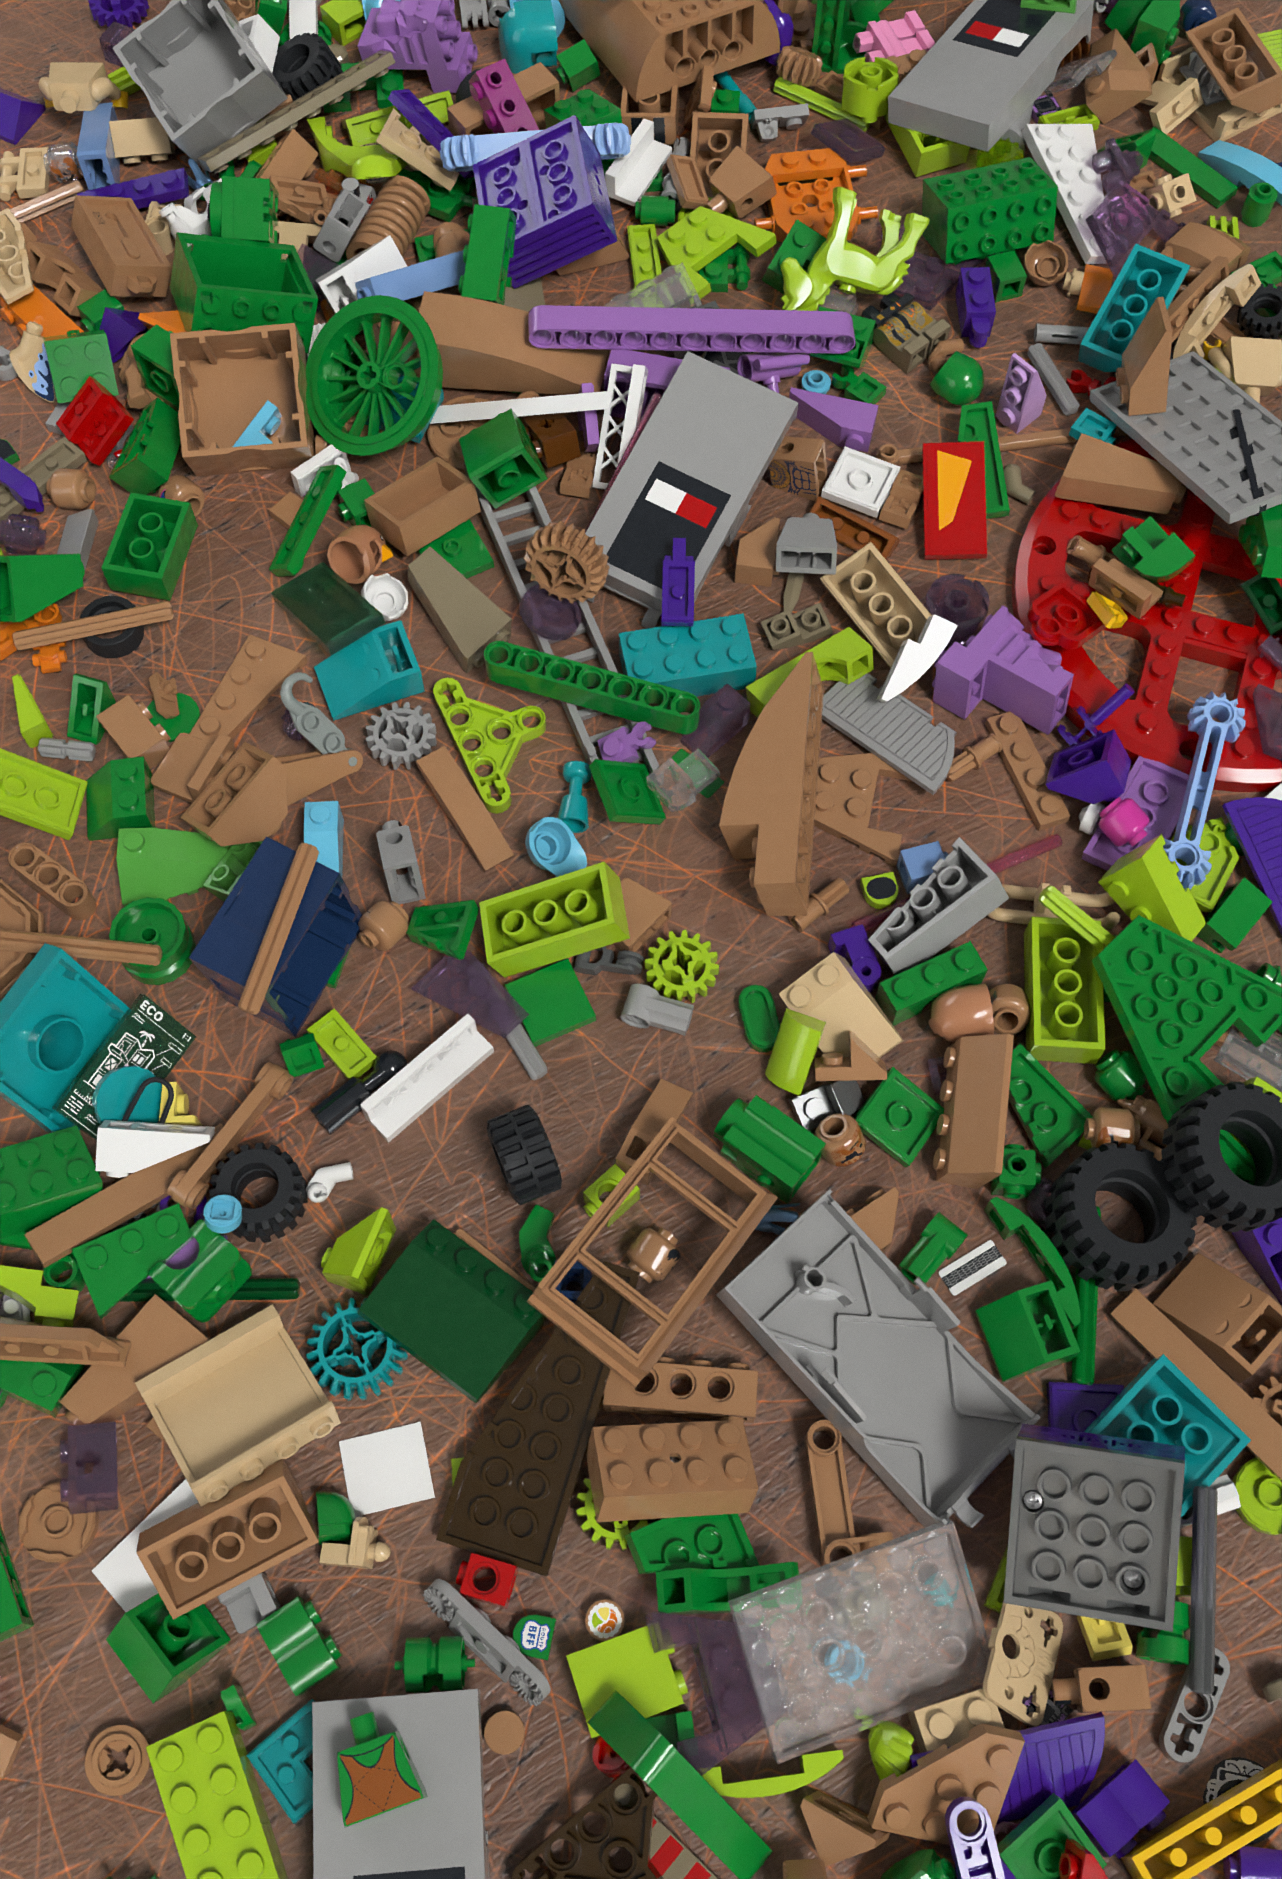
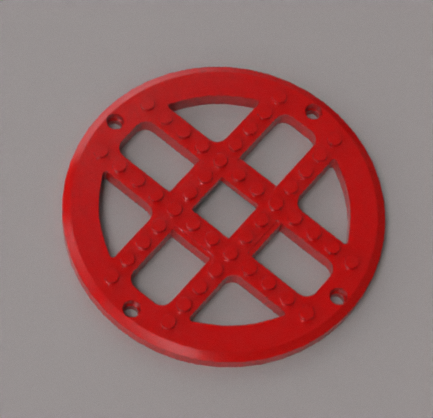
M1133 439L1115 445L1157 461ZM1059 480L1043 498L1031 517L1016 557L1012 579V606L1014 617L1024 626L1023 631L1030 634L1032 623L1027 618V612L1032 602L1061 581L1085 600L1088 599L1092 592L1101 594L1089 586V583L1071 578L1065 570L1068 556L1067 546L1074 536L1079 535L1096 546L1102 545L1106 548V552L1114 554L1111 550L1121 542L1122 534L1132 526L1136 529L1145 520L1101 509L1105 506L1102 504L1058 498L1054 495L1059 485ZM1186 488L1178 523L1170 526L1158 525L1169 536L1174 532L1196 556L1194 561L1177 576L1168 581L1156 583L1171 587L1174 592L1186 595L1182 607L1172 604L1163 606L1162 604L1155 603L1140 619L1121 607L1128 618L1121 628L1109 629L1106 627L1104 629L1138 640L1144 648V657L1133 700L1128 698L1096 729L1098 731L1101 730L1103 733L1114 729L1133 765L1137 758L1141 756L1161 762L1190 775L1193 760L1184 758L1182 754L1194 759L1199 735L1196 732L1188 731V726L1175 722L1168 713V704L1180 656L1237 671L1239 674L1233 700L1238 698L1236 707L1245 709L1243 717L1246 721L1245 727L1239 733L1240 736L1235 742L1229 743L1224 741L1213 790L1269 792L1282 783V735L1272 737L1264 735L1275 680L1282 679V633L1271 636L1256 610L1251 627L1191 611L1201 569L1245 581L1259 573L1254 565H1252L1250 558L1238 540L1210 533L1215 512L1190 489ZM1276 578L1282 587V579ZM1041 644L1043 648L1061 653V666L1063 669L1074 674L1065 716L1082 730L1085 727V721L1078 714L1077 708L1082 706L1085 708L1086 714L1092 715L1119 689L1101 673L1082 646L1077 649H1066L1058 644L1055 646ZM1089 730L1085 732L1087 736H1092ZM1208 742L1202 766L1203 772L1207 770L1212 744Z

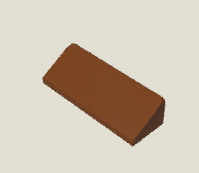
M818 496L809 512L817 514L819 518L832 520L836 541L856 552L872 542L882 556L888 560L900 542L898 537Z

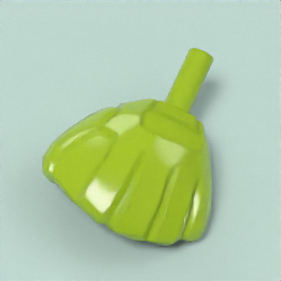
M857 1707L852 1715L870 1730L868 1736L869 1751L880 1781L895 1773L896 1777L906 1773L910 1764V1756L913 1753L911 1746L914 1742L913 1735L892 1721L880 1719L875 1722L863 1710Z

